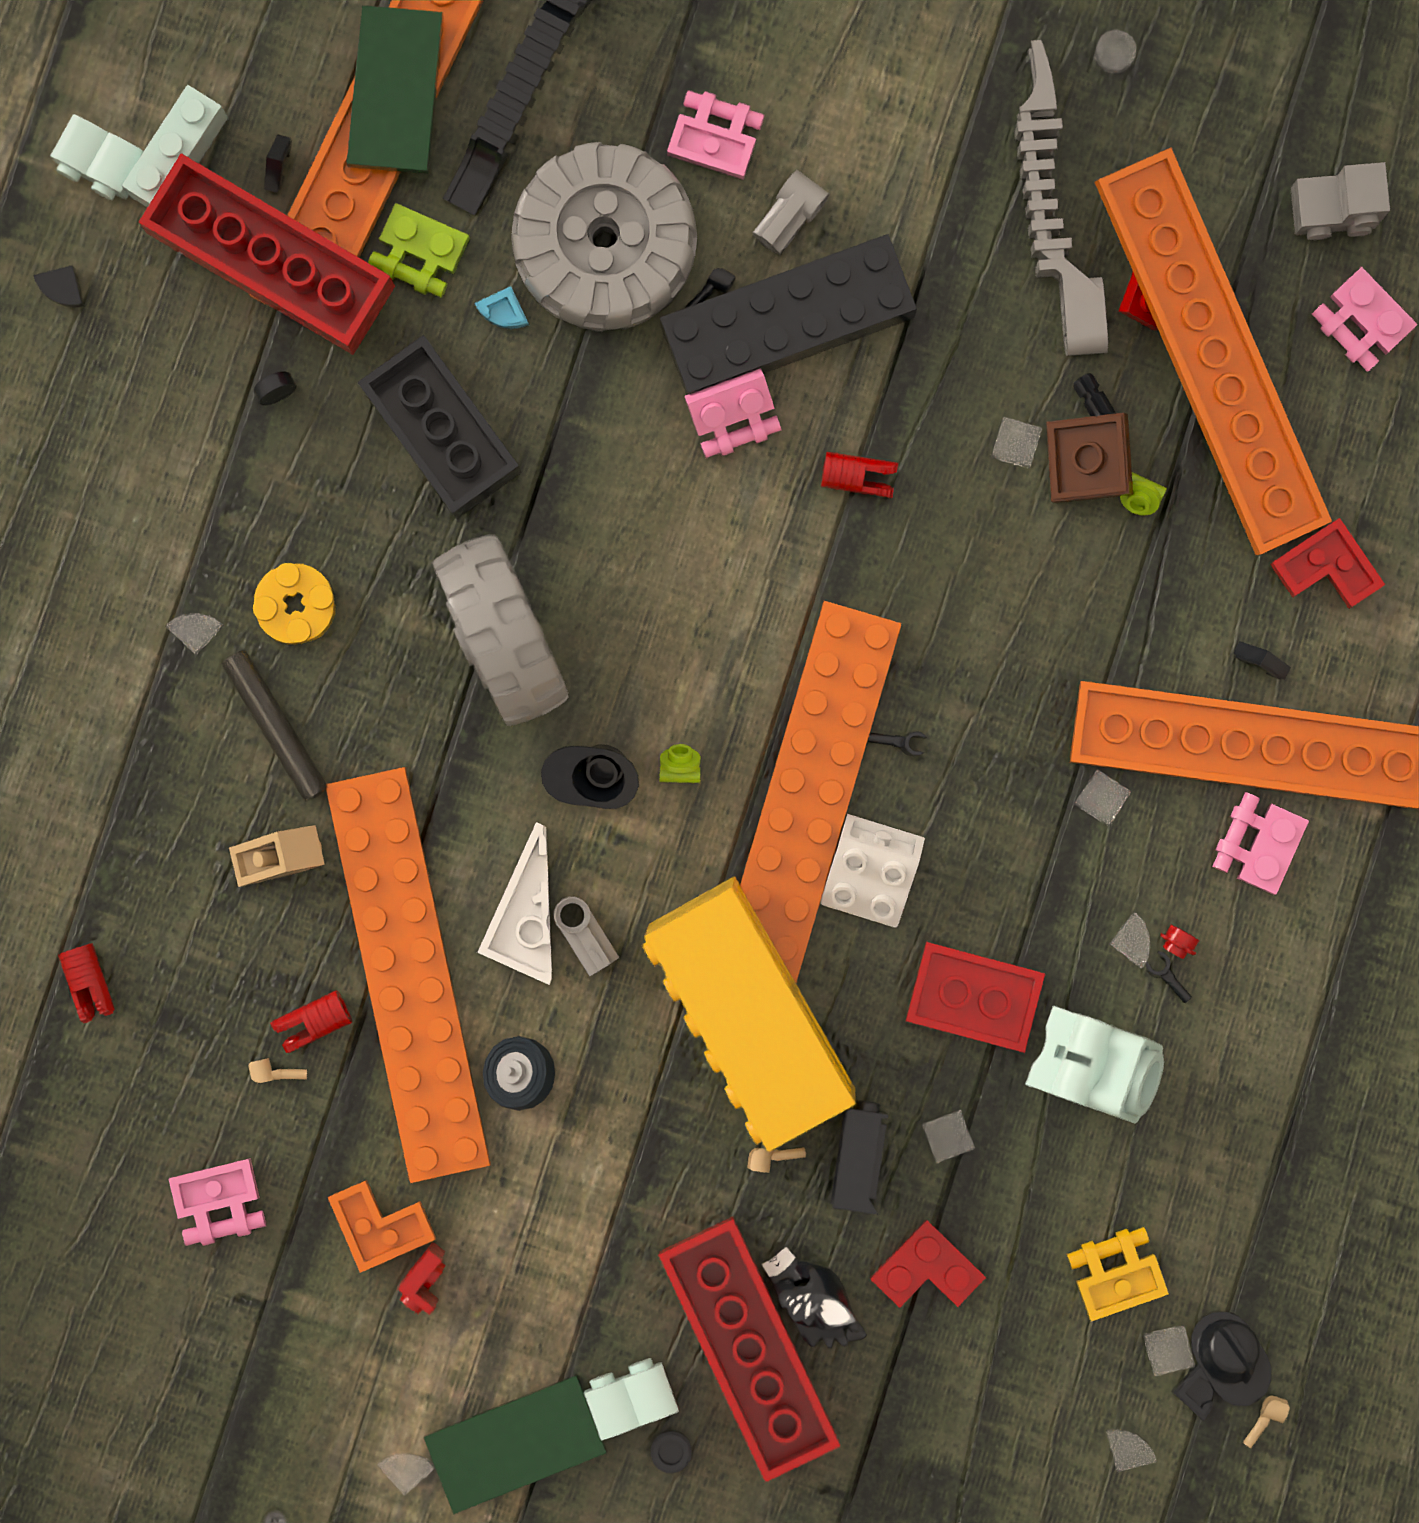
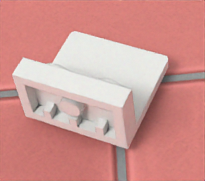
M847 814L820 903L849 914L891 927H897L920 861L925 838Z

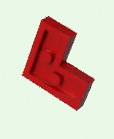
M1340 518L1270 564L1292 597H1295L1327 576L1349 609L1385 585Z
M926 1219L870 1277V1280L899 1308L927 1279L959 1307L986 1277Z

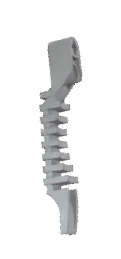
M1034 40L1031 41L1032 49H1028L1033 76V92L1029 99L1020 106V113L1017 114L1018 121L1015 127V140H1020L1017 149L1018 160L1023 159L1020 176L1021 179H1026L1023 187V199H1029L1025 208L1026 219L1031 218L1028 233L1029 238H1034L1031 246L1032 258L1039 259L1036 265V277L1053 276L1059 282L1066 356L1107 353L1108 331L1102 277L1088 278L1065 259V255H1069L1068 249L1072 248L1071 238H1051L1053 236H1060V230L1064 228L1063 218L1045 219V217H1055L1054 211L1058 209V200H1042L1044 197H1052V190L1055 189V179L1040 180V178L1052 177L1051 171L1055 169L1054 159L1037 160V158L1054 157V150L1057 149V139H1034L1059 137V130L1063 127L1062 118L1031 120L1054 118L1053 110H1057L1055 89L1048 58L1042 41Z

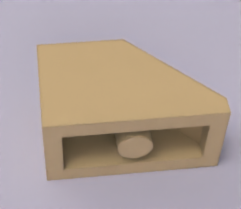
M316 825L278 831L229 848L238 887L300 873L325 865Z

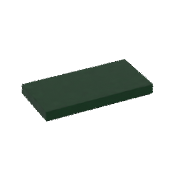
M362 5L347 154L348 167L428 174L444 18L442 12Z
M577 1375L424 1436L453 1515L607 1453Z

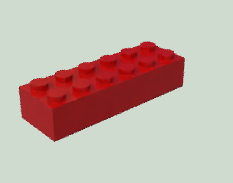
M182 153L177 158L138 222L148 235L352 355L358 349L395 288L388 274Z
M732 1216L659 1251L658 1256L765 1482L840 1447L837 1434L734 1217Z

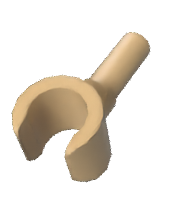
M269 1058L250 1062L248 1065L251 1079L257 1083L280 1079L307 1080V1069H277L272 1071Z
M754 1148L749 1153L747 1168L752 1171L770 1173L771 1160L781 1161L805 1158V1148L771 1150L769 1152L764 1148Z
M1276 1396L1266 1397L1261 1407L1260 1417L1243 1443L1252 1448L1268 1426L1270 1419L1283 1424L1290 1408L1288 1401Z

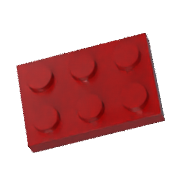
M926 942L905 1021L1025 1053L1045 973Z

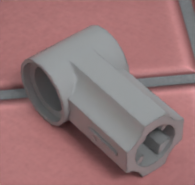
M796 170L779 191L776 197L777 202L754 230L753 236L770 251L781 255L805 222L809 223L814 219L830 194Z
M569 896L557 903L554 909L556 925L560 928L589 976L620 958L588 905L582 899ZM569 903L580 905L584 911L582 922L574 927L565 925L560 918L562 908Z

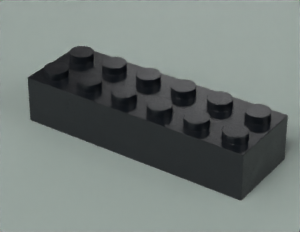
M889 234L665 315L660 317V324L686 395L759 368H761L763 374L914 319L917 308Z

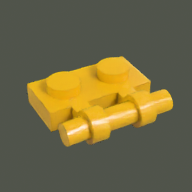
M1144 1227L1131 1232L1128 1229L1115 1233L1116 1237L1097 1244H1094L1093 1241L1081 1244L1080 1250L1067 1254L1072 1270L1084 1265H1088L1091 1276L1076 1281L1090 1321L1169 1294L1156 1256L1151 1254L1140 1259L1138 1258L1135 1247L1149 1243ZM1122 1252L1126 1264L1104 1271L1100 1260Z

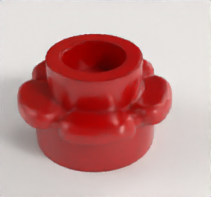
M1171 924L1166 934H1160L1161 938L1166 940L1163 948L1182 959L1186 957L1187 953L1193 956L1196 955L1194 949L1200 940Z

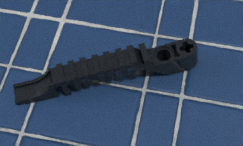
M545 0L546 2L543 6L537 8L533 24L531 26L528 25L524 33L526 37L523 43L518 44L513 62L509 61L505 69L507 73L503 81L499 80L495 88L497 92L494 98L490 97L486 105L488 109L484 117L481 116L476 124L479 127L475 134H472L465 156L443 197L444 200L475 216L477 215L509 156L504 151L508 142L515 146L519 136L514 131L517 125L524 126L527 117L523 114L527 106L532 109L536 101L533 95L536 89L541 90L545 83L542 77L546 71L551 72L555 64L551 61L555 53L560 55L564 48V45L561 43L565 35L571 37L575 29L573 24L576 18L581 16L592 0Z

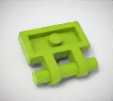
M395 203L379 238L380 243L392 247V250L388 256L373 251L368 263L388 274L392 280L397 278L413 285L414 290L426 295L429 292L442 298L448 283L435 278L436 273L440 268L454 274L470 237L468 234ZM406 254L425 262L421 271L402 263Z

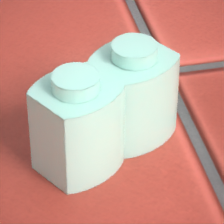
M73 114L50 157L58 164L56 171L75 182H78L80 177L93 182L94 184L91 189L101 196L113 200L115 195L126 200L128 194L121 185L144 151Z
M648 1358L628 1366L630 1373L615 1379L611 1372L589 1381L592 1388L585 1390L584 1394L601 1440L679 1412L662 1362L653 1364L652 1359Z

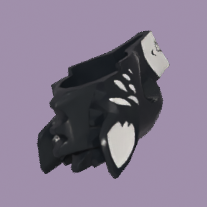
M787 1247L775 1257L762 1264L776 1289L781 1307L787 1309L803 1340L810 1347H816L818 1342L822 1340L829 1349L833 1348L835 1341L846 1347L848 1342L862 1340L867 1336L853 1313L840 1278L830 1268L815 1263L799 1261ZM804 1282H807V1283H808L806 1286H799V1287H798V1285L801 1284V1283H804Z

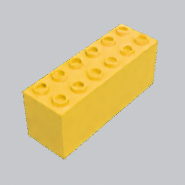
M735 876L649 923L645 934L646 943L643 944V948L652 964L656 966L660 963L664 969L667 978L663 982L668 993L675 1002L681 999L687 1012L684 1015L687 1026L695 1038L700 1035L703 1037L708 1049L704 1051L705 1056L715 1073L723 1072L728 1084L725 1087V1091L736 1109L743 1107L748 1122L745 1123L746 1128L757 1145L763 1142L769 1152L855 1105L854 1084Z

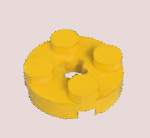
M284 563L268 572L258 584L254 595L253 612L261 628L273 639L288 645L303 644L318 639L330 627L335 616L334 594L328 580L316 569L304 564ZM297 593L303 595L301 603L305 606V609L301 613L295 610L291 615L287 614L286 609L288 605L284 602L288 596L295 597Z

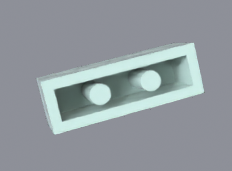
M187 84L121 185L127 194L148 207L181 153L199 163L228 119L222 106Z

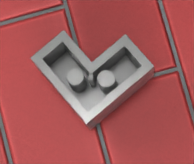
M1385 162L1347 165L1335 176L1297 179L1291 187L1295 235L1307 234L1308 240H1320L1331 237V232L1347 231V236L1352 237L1372 233V229L1376 228L1390 211Z

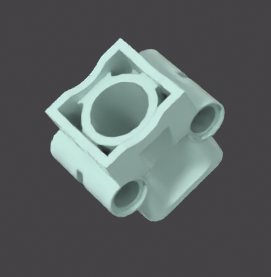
M1053 1006L1046 1025L1045 1046L1039 1058L1032 1065L1026 1085L1129 1122L1137 1123L1140 1117L1149 1109L1158 1090L1164 1065L1163 1046L1147 1038Z

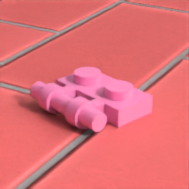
M688 90L683 106L698 111L695 119L679 114L667 150V156L744 180L755 147L756 138L744 135L742 132L745 126L760 130L765 115L751 111V106L743 103H738L736 106L717 100L714 94L704 91L703 95ZM714 115L732 121L730 129L708 123L710 116Z
M1363 267L1331 295L1330 298L1341 308L1337 313L1334 314L1324 303L1312 313L1323 325L1320 329L1328 337L1332 335L1348 351L1345 355L1353 363L1357 361L1367 372L1379 362L1368 350L1373 344H1376L1386 355L1418 325ZM1349 317L1366 334L1361 340L1343 324Z
M761 368L685 395L698 436L712 431L715 438L700 443L706 458L721 453L722 456L733 453V448L754 440L756 444L768 440L767 435L781 431L777 416L761 420L760 417L761 413L775 409ZM745 419L748 420V426L727 433L726 426Z
M1245 792L1240 805L1234 806L1230 815L1233 821L1225 839H1220L1215 851L1219 853L1212 867L1228 873L1234 859L1243 863L1237 879L1272 895H1277L1309 820L1273 804L1269 805L1264 818L1258 816L1254 812L1260 798ZM1248 826L1258 830L1249 851L1240 847Z
M250 1158L169 1178L178 1219L194 1215L196 1227L182 1230L186 1246L200 1242L202 1246L213 1244L216 1242V1238L237 1234L238 1237L251 1234V1230L266 1226L264 1212L261 1210L247 1214L244 1202L260 1198ZM230 1206L232 1218L211 1222L208 1211Z

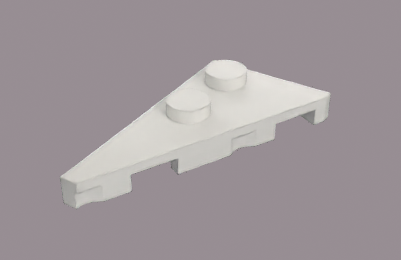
M536 822L477 953L550 985L552 981L547 831L545 826Z

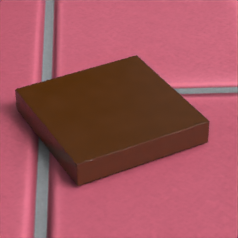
M1116 413L1046 422L1051 502L1063 503L1133 495L1128 414Z

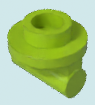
M1132 472L1133 495L1120 496L1121 502L1127 510L1134 514L1151 515L1158 510L1167 488Z
M676 744L663 751L660 755V782L700 783V754L684 744Z

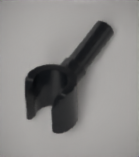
M723 268L714 269L706 285L685 308L705 301L711 296L714 289L723 294L728 293L736 277Z
M919 731L910 732L904 736L870 732L868 742L901 748L908 756H919L924 752L913 751L909 746V741L912 737L920 739L927 737Z
M1158 951L1157 954L1164 960L1166 967L1162 971H1154L1146 961L1148 974L1154 978H1162L1183 1003H1186L1192 996L1170 970L1171 964L1168 955Z

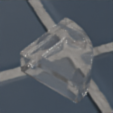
M190 613L173 619L165 627L197 655L224 625L211 616Z
M1133 912L1108 944L1138 968L1142 969L1150 953L1151 943L1148 928L1142 918L1136 912Z
M1123 1429L1106 1430L1117 1472L1157 1462L1150 1446L1138 1435Z
M409 1453L388 1456L377 1464L404 1496L435 1469L434 1464L429 1459Z

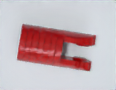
M826 451L821 487L893 498L894 488L891 485L864 481L865 471L882 474L897 473L899 463Z
M93 943L58 954L80 1021L83 1023L92 1021L95 1016V1007L99 1014L105 1016L113 1014L115 1008Z
M335 990L273 1020L270 1024L274 1032L279 1033L304 1022L306 1029L288 1037L282 1044L285 1052L291 1053L351 1024L352 1018L342 996Z

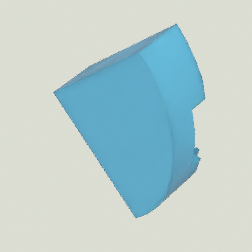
M511 286L475 303L480 314L496 326L515 329L529 325Z

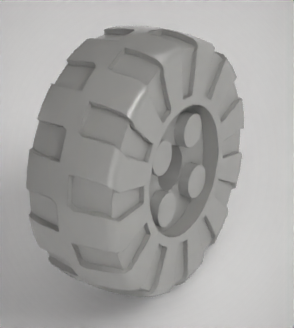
M602 142L575 146L573 151L560 157L556 155L541 166L526 189H523L514 212L511 236L515 264L525 286L537 302L555 317L574 324L578 328L593 331L631 328L648 321L662 309L667 308L687 281L694 263L697 246V227L694 211L683 186L675 175L664 164H660L650 157L647 152L625 144L612 146L604 145ZM601 233H610L616 238V243L609 248L596 247L594 245L595 238Z
M489 534L474 538L455 546L436 558L432 563L449 600L446 602V605L456 625V628L453 629L469 665H474L484 688H489L505 724L512 726L535 719L564 703L568 698L567 688L545 641L541 627L530 608L524 591L498 537Z

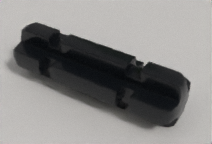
M1085 374L1074 382L1073 387L1080 398L1084 397L1085 403L1083 404L1090 416L1116 414L1103 391L1099 392L1098 388L1100 385L1093 374Z

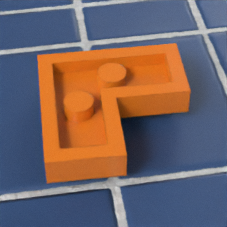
M367 1180L328 1197L360 1273L437 1239L421 1201L383 1217Z

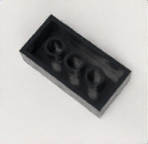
M424 335L358 381L365 395L456 520L522 473L517 462Z

